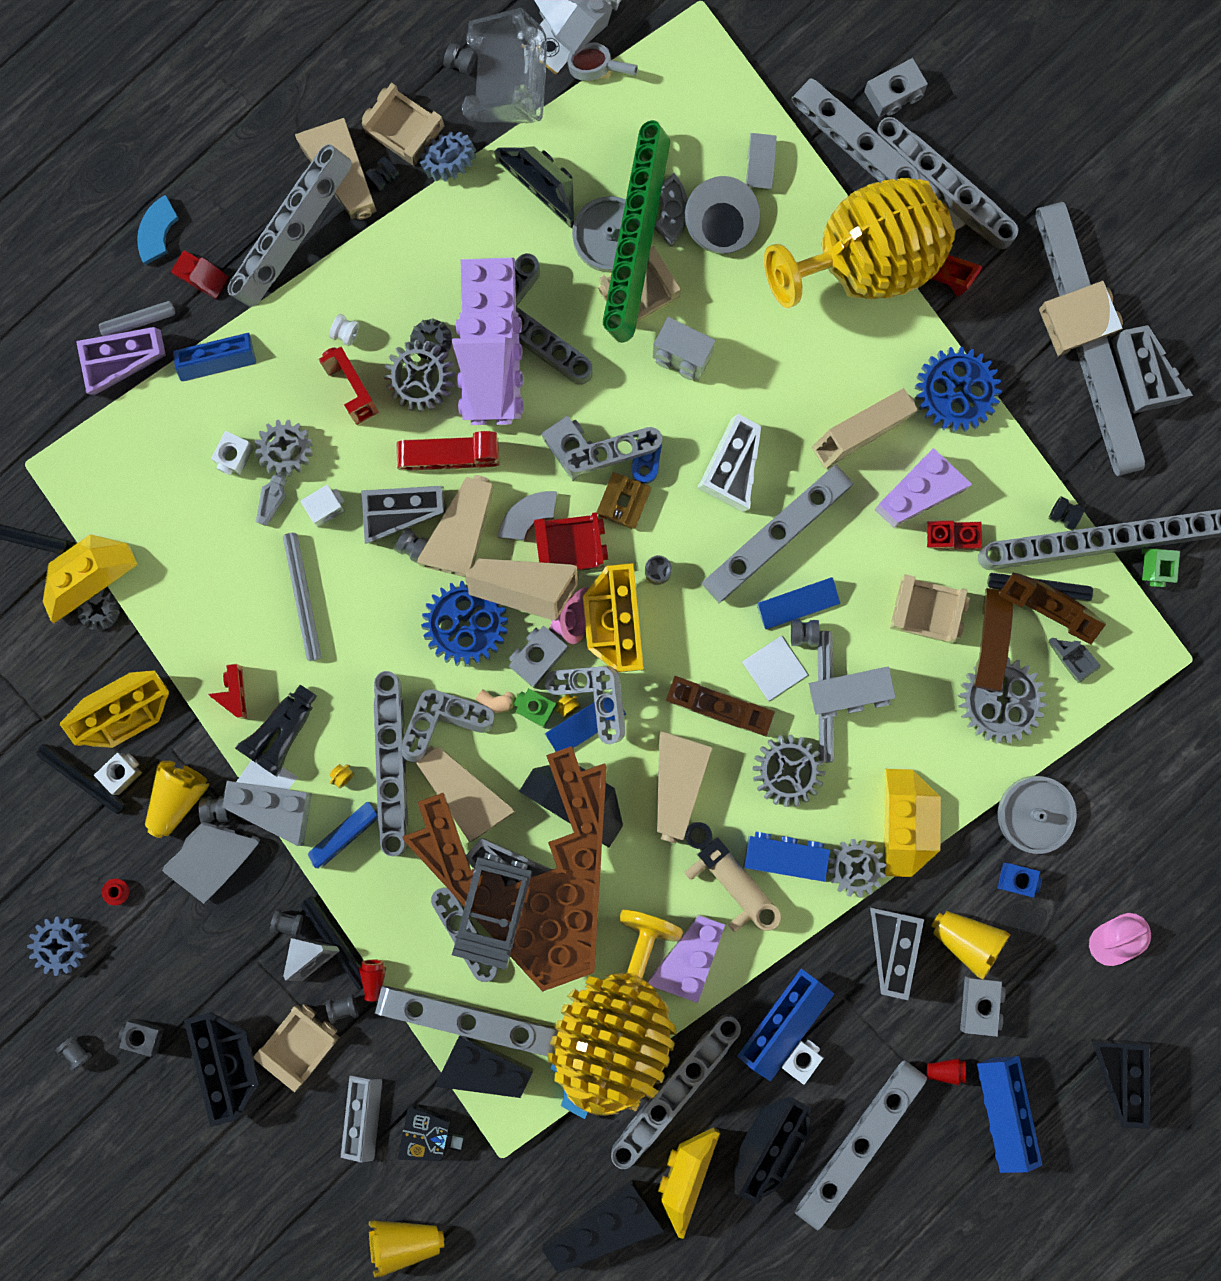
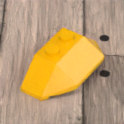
M90 534L48 564L43 604L51 622H57L138 564L130 546L124 542Z
M634 563L606 566L583 595L588 650L605 664L612 666L616 672L644 670Z
M155 670L131 672L83 698L60 722V726L76 746L88 745L113 748L159 722L169 691Z
M885 769L884 863H886V867H884V874L886 876L912 877L940 851L941 796L913 769Z
M714 1127L680 1143L677 1151L672 1149L667 1163L671 1167L668 1177L663 1176L659 1185L658 1192L662 1193V1203L678 1237L684 1239L720 1135L719 1129Z

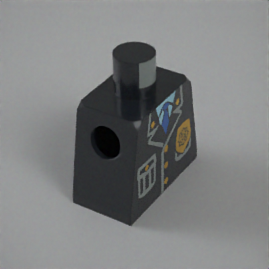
M411 1103L407 1110L398 1159L442 1161L446 1148L462 1150L464 1134L449 1132L451 1118Z

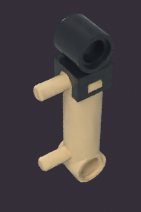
M695 822L689 825L685 833V840L692 848L700 849V852L696 854L700 859L685 871V875L692 880L705 868H708L744 910L728 924L733 932L739 930L750 919L762 930L769 931L775 929L781 920L778 908L749 876L718 837L712 840V831L708 825L702 822ZM702 828L705 831L706 838L702 843L692 841L691 832L693 829ZM764 909H770L773 912L774 917L769 924H763L759 920V915Z

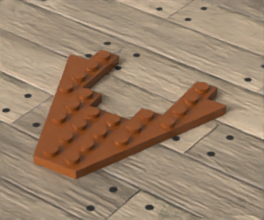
M572 746L546 756L574 833L548 842L557 868L531 877L510 955L542 992L595 972L607 767L604 763L581 772ZM440 793L417 802L426 828L402 836V838L465 907L475 869L471 870L445 794ZM482 870L471 912L500 920L504 918L511 922L522 881L506 886L502 875ZM475 918L493 938L506 941L509 926L501 927L498 923Z

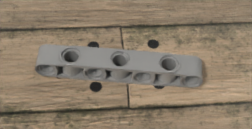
M810 78L792 97L794 105L880 183L890 179L896 181L900 177L928 181L937 198L940 197L939 190L816 80ZM830 110L834 115L828 117L823 115L822 111ZM866 143L872 149L868 151L863 150L860 144Z
M887 117L881 120L876 133L939 190L940 197L938 200H941L943 204L945 203L947 208L995 248L1006 249L1012 244L1018 234V226L989 197L897 119ZM890 130L894 136L888 137L882 131ZM922 163H928V164H930L931 167H932V170H925V169H923V168L921 167V164H922ZM959 197L969 198L971 204L962 203ZM1005 230L1010 238L1001 237L998 231Z
M330 144L323 146L231 279L228 285L229 295L249 307L255 306L260 302L349 172L352 164L349 157Z
M837 464L834 465L701 583L703 587L718 603H721L848 491L854 483ZM814 493L820 494L824 499V503L821 505L812 503L810 495ZM773 528H781L785 533V537L777 540L772 537L771 530ZM736 562L742 563L746 568V572L741 575L735 574L731 568L732 564Z
M383 671L376 676L374 681L378 825L381 850L388 856H399L407 849V844L402 836L407 835L408 829L406 759L402 756L401 752L402 741L405 736L404 708L399 677L390 671ZM386 677H392L395 682L394 687L389 691H384L381 686L383 679ZM388 730H394L397 735L395 742L392 744H386L383 739L385 732ZM390 783H395L399 789L397 796L394 798H389L385 792L387 785ZM394 836L399 838L401 842V847L396 852L390 851L387 845L388 840Z
M381 986L375 1013L378 1015L547 1057L548 1053L555 1054V1048L550 1045L552 1036H557L558 1034L555 1027L394 987ZM417 1001L422 1004V1015L415 1016L410 1012L411 1002ZM470 1014L475 1018L476 1025L474 1028L464 1027L462 1024V1017L464 1015ZM523 1027L528 1031L529 1038L526 1041H518L515 1038L514 1031L517 1028Z
M725 1014L714 1022L657 1089L659 1092L654 1098H650L629 1123L612 1147L611 1159L616 1167L627 1169L635 1163L724 1057L729 1047L738 1038L741 1030L740 1024L734 1016ZM732 1021L735 1024V1030L732 1034L725 1035L721 1032L720 1027L723 1022ZM697 1063L701 1067L700 1073L697 1076L687 1075L685 1071L689 1064ZM657 1105H661L666 1109V1114L659 1119L651 1115L652 1108ZM627 1148L631 1152L630 1158L625 1161L619 1160L616 1157L617 1150Z
M905 1060L898 1065L800 1201L795 1210L797 1216L816 1230H819L825 1224L927 1080V1076ZM898 1094L899 1103L894 1107L887 1106L886 1100L888 1096ZM860 1138L867 1139L868 1145L863 1151H857L854 1148L855 1142ZM833 1183L836 1185L835 1192L829 1196L822 1193L824 1185Z

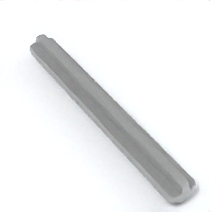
M287 533L283 535V541L306 658L308 661H317L322 656L299 539L296 533Z
M820 631L818 681L833 678V640L831 631ZM819 714V761L823 760L824 763L834 761V717L822 719L821 714Z

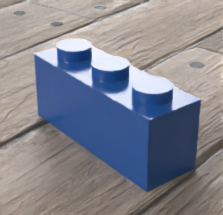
M755 832V837L748 836L743 868L825 882L830 850L824 849V843L808 841V846L797 844L798 839L782 836L781 841L771 840V834Z

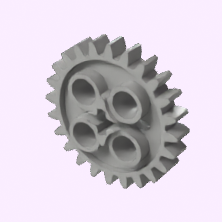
M1008 657L1004 675L1007 679L1004 692L1003 685L1001 692L994 691L992 693L985 689L975 688V675L971 673L966 674L970 683L963 682L960 685L966 689V692L958 694V697L965 699V703L958 705V707L966 708L967 710L961 717H970L971 721L967 727L976 726V736L985 732V741L990 740L994 736L995 743L997 744L1001 742L1002 737H1004L1006 743H1011L1012 735L1017 741L1022 740L1021 732L1030 735L1032 733L1029 726L1035 728L1039 726L1035 717H1044V714L1038 711L1039 708L1047 706L1044 702H1040V698L1046 696V693L1038 691L1043 682H1034L1038 674L1033 673L1029 675L1027 673L1029 665L1022 669L1019 668L1020 660H1016L1010 665ZM1013 682L1021 684L1023 691L1020 696L1012 692L1011 686ZM1003 694V698L1007 699L1008 703L1002 705L1000 701H997V697ZM984 705L992 707L993 717L991 719H987L982 715V707ZM1011 708H1015L1020 713L1018 722L1010 720L1008 713ZM1000 710L1002 711V714H1001V715H1002V723H1001V724L998 723V717H999V715H1000Z

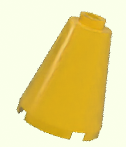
M161 761L157 767L145 821L148 833L157 838L169 836L209 786V783L206 784L207 779L199 772L185 765L182 769L174 767L176 762Z
M946 911L944 915L939 912L931 925L935 928L933 934L982 980L988 974L1011 935L1004 930Z
M379 1220L369 1221V1226L371 1228L374 1227V1231H369L371 1262L375 1263V1268L378 1267V1270H373L375 1278L385 1276L438 1255L440 1248H444L443 1231H438L437 1226Z

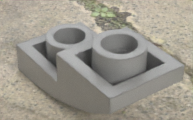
M750 133L745 183L748 187L772 189L776 135Z

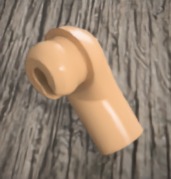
M483 689L475 700L489 707L493 713L510 711L514 707L516 696L512 692H506L504 695L493 697Z

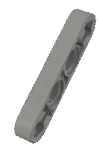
M646 427L572 449L564 457L563 468L569 475L576 476L654 453L662 443V434L656 428ZM647 435H649L650 438L656 439L653 443V446H651L649 442H646L641 444L639 447L640 450H638L637 443L644 441ZM622 441L629 442L632 446V452L629 454L621 453L618 449V444ZM596 449L605 450L607 459L601 462L597 461L593 457V451ZM585 452L588 453V460L582 461L579 464V468H576L575 465H569L572 457H575L576 460H581L585 458Z
M440 888L433 893L431 903L455 943L458 931L451 928L450 920L455 915L462 916L464 908L448 888ZM441 892L443 895H450L451 899L448 900V904L451 909L455 905L459 909L451 912L446 918L443 915V912L448 911L445 905L437 904V901L440 899L438 894ZM469 918L466 931L479 934ZM464 959L474 977L481 982L491 981L497 974L498 967L492 966V969L489 971L490 976L480 975L478 973L481 968L479 962L472 964L471 960Z

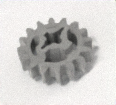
M288 419L285 425H281L279 420H276L275 427H272L269 423L266 424L268 431H259V436L262 440H255V445L259 448L255 450L256 457L260 458L259 463L261 467L267 465L268 473L273 472L275 469L278 477H281L283 471H287L289 477L292 476V470L294 469L299 473L302 472L300 465L308 466L309 460L307 457L313 456L312 449H310L313 446L312 440L307 439L309 436L308 431H301L299 423L292 427ZM286 445L287 450L282 451L281 446Z
M851 839L850 846H847L845 842H841L842 850L833 849L832 852L836 857L835 859L829 858L828 861L833 864V868L827 869V873L834 874L830 882L839 883L837 887L839 892L846 888V896L849 897L852 896L853 891H856L857 897L860 898L863 895V890L871 895L873 893L871 886H881L877 881L878 877L885 878L886 876L880 872V868L886 867V863H879L878 860L883 854L874 853L876 848L874 844L867 848L866 840H861L860 844L857 845L856 840ZM851 850L862 851L858 857H851L846 854ZM871 859L874 865L873 874L869 871L868 865ZM861 861L860 869L862 872L851 875L853 868L850 866L851 863H859ZM840 862L844 865V874L842 878L839 873ZM856 879H862L866 882L861 886L850 885Z

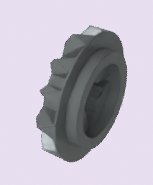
M434 318L422 320L418 325L414 326L410 335V342L414 348L415 340H421L423 348L424 343L427 341L423 333L432 335L436 332L435 338L441 347L438 353L440 355L441 353L448 352L451 347V332L444 322ZM431 342V345H432V346H431V350L433 349V347H434L435 345H438V344H436V343L434 344L433 342ZM417 354L419 357L423 359L432 360L429 356L425 354Z
M104 589L77 607V617L83 625L96 631L111 627L118 619L120 612L119 603L114 595ZM102 603L101 609L106 616L97 613L92 616L94 609L90 604L99 605Z

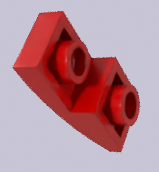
M927 521V548L982 549V522Z

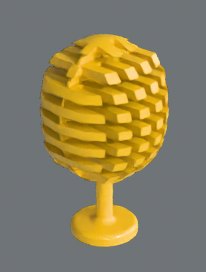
M900 178L896 181L890 179L881 181L882 183L876 182L860 188L846 197L837 206L836 211L834 210L831 214L821 241L822 254L796 262L791 252L781 244H773L766 248L764 268L770 289L776 300L783 307H794L802 298L803 287L801 278L829 269L830 273L842 284L847 296L853 298H890L919 288L939 271L952 248L955 229L952 225L945 203L943 205L941 200H938L929 182L921 179Z
M622 910L619 916V920L623 925L640 933L627 973L605 975L608 978L601 980L589 976L585 982L587 984L585 986L586 990L579 992L574 989L566 996L573 1003L572 1005L563 1004L561 1013L564 1015L563 1020H557L555 1029L558 1031L557 1036H552L550 1045L555 1048V1054L548 1053V1062L556 1066L557 1069L554 1081L563 1086L564 1091L569 1096L568 1098L576 1106L594 1115L608 1116L620 1114L618 1112L625 1109L636 1111L640 1105L639 1103H641L639 1100L644 1096L654 1098L659 1091L653 1088V1085L663 1082L665 1075L662 1071L664 1067H668L670 1060L668 1054L669 1051L673 1050L675 1044L670 1039V1035H677L676 1025L669 1021L668 1018L669 1007L656 993L658 991L642 978L655 939L679 941L683 930L660 918L631 910Z

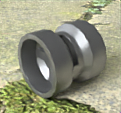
M451 41L446 50L443 65L450 69L457 68L460 73L469 75L475 64L477 51L471 48H461L460 44Z
M406 528L399 537L394 550L401 555H409L410 560L417 563L418 557L427 544L428 539L424 537L419 538L415 535L414 531Z
M660 555L651 557L645 565L646 579L654 585H661L667 582L671 576L672 567L670 561Z
M791 620V646H800L801 644L819 646V620H810L809 622Z
M210 796L200 798L199 818L201 823H211L212 820H218L219 822L230 821L231 812L222 808L224 796H219L217 799H212Z

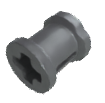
M276 909L271 921L270 932L275 933L278 931L291 934L293 938H298L303 916L299 914L297 916L281 913V910Z
M349 994L348 998L336 1001L326 1000V1010L331 1024L336 1023L338 1019L350 1016L353 1018L358 1017V1007L354 994Z
M76 1035L71 1036L55 1050L57 1054L61 1053L68 1061L72 1072L92 1056L90 1052L86 1053L76 1041Z

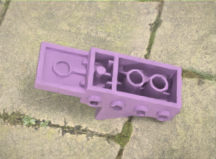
M515 258L460 259L462 313H459L460 319L456 321V331L460 338H452L453 348L461 371L458 373V387L462 388V399H459L458 403L459 414L462 415L463 420H471V425H487V420L496 419L497 425L512 424V419H521V414L524 410V402L520 393V387L523 385V374L520 371L522 346L519 344V333L522 330L521 318L516 312Z

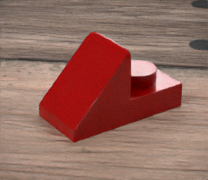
M185 250L171 270L174 276L216 300L230 279L229 276L203 257L199 259Z
M948 255L944 264L931 279L950 285L956 296H960L969 289L982 270L981 265Z
M239 664L226 665L227 672L223 673L225 688H228L229 692L208 695L235 717L247 719L242 666Z

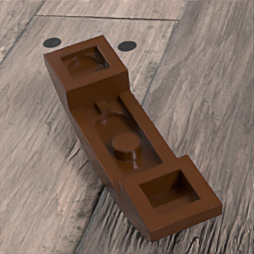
M1013 572L999 592V596L1022 608L1026 605L1067 627L1069 634L1092 645L1106 625V622L1068 595L1022 574Z
M986 588L982 613L984 614L979 659L976 662L974 687L1001 692L1011 638L1013 603L999 596L1000 590Z
M674 676L666 698L667 702L689 711L767 737L775 711L744 702L678 676Z

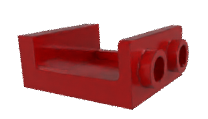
M342 346L326 350L322 354L323 357L318 360L327 375L330 376L343 370L358 396L344 404L355 424L358 425L379 413Z
M597 512L589 516L545 521L544 518L534 520L539 563L577 566V571L604 568L603 561L608 560L607 545H601L600 535L605 534L603 518L598 519Z

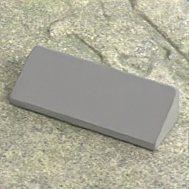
M349 1076L341 1158L357 1162L374 1160L382 1079Z

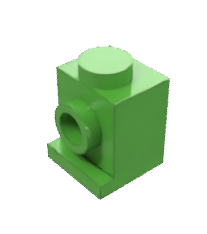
M1142 548V554H1145L1142 580L1150 581V586L1166 587V582L1177 583L1180 551Z
M529 688L526 693L521 691L514 703L518 707L515 711L517 714L545 728L557 706L555 702ZM533 701L539 705L536 711H530L528 708L529 704Z

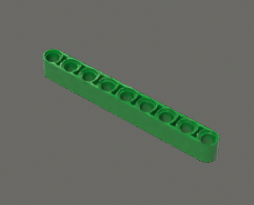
M656 120L645 122L639 130L603 316L604 328L620 343L629 341L635 333L670 147L669 136Z

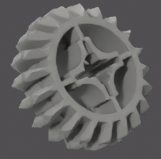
M415 340L414 348L410 342H405L406 351L401 347H397L396 352L399 357L391 354L389 358L394 364L385 365L387 370H392L391 374L384 375V379H392V384L386 386L387 390L395 388L396 391L391 395L392 399L401 396L400 406H404L409 401V410H414L417 404L418 410L424 411L425 403L430 410L434 409L435 404L433 400L439 405L443 404L444 401L440 395L450 396V392L445 387H454V383L448 381V377H454L455 372L447 371V368L452 367L454 364L452 361L444 363L448 353L444 352L438 355L441 347L435 345L431 350V341H426L423 348L421 340ZM421 353L429 356L432 361L420 366L411 359V356ZM405 363V367L408 371V377L403 382L404 384H402L401 369L403 364ZM436 367H438L439 382L437 387L434 388L435 385L432 382L431 376ZM416 371H424L423 381L415 379ZM418 385L423 390H426L429 395L418 398L407 391Z
M782 735L778 736L779 745L777 746L770 739L768 741L770 750L764 746L760 748V751L765 754L764 758L758 755L754 758L756 761L761 762V766L756 765L752 767L753 771H760L761 774L753 777V781L762 780L763 782L762 785L757 787V790L762 791L767 788L768 792L764 795V798L769 799L772 794L775 795L773 800L775 805H778L780 799L783 798L784 807H789L790 799H793L794 806H799L800 801L798 797L800 796L805 803L809 802L810 800L806 793L809 792L815 796L818 792L812 786L823 785V782L817 780L816 776L825 775V771H817V766L824 765V761L815 762L814 757L819 756L820 752L818 750L812 754L809 752L813 747L811 742L804 748L802 746L804 742L803 737L798 739L797 744L793 743V735L788 736L787 743L784 742ZM793 749L800 752L804 757L797 761H790L783 755L781 750ZM774 755L777 759L778 771L768 779L767 765L771 756ZM784 764L788 767L800 764L795 768V772H792L795 774L793 778L789 775L777 778V776L782 774V770H785L782 768ZM809 764V780L803 787L799 778V771L802 767ZM781 780H786L795 788L796 793L781 792L773 785Z

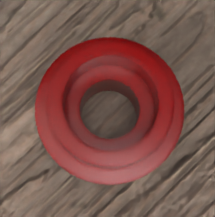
M121 879L108 880L102 888V897L110 905H120L129 896V887ZM113 887H116L119 890V894L117 897H113L111 895V889Z

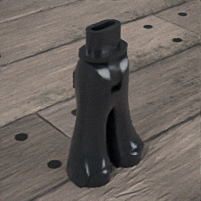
M299 685L294 693L290 692L289 696L278 704L268 719L253 734L242 740L235 747L236 750L256 763L278 730H281L273 745L257 763L276 777L280 774L286 755L307 721L310 710L312 711L313 709L311 704L317 697V695L302 685Z

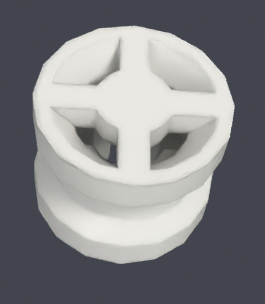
M339 314L331 326L329 337L334 340L340 339L345 345L351 346L358 334L360 323L355 320L349 321L344 315Z

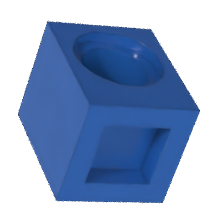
M1003 863L997 889L1034 898L1035 893H1039L1042 884V878L1039 877L1040 871ZM1020 873H1023L1027 878V883L1023 888L1017 887L1015 879Z

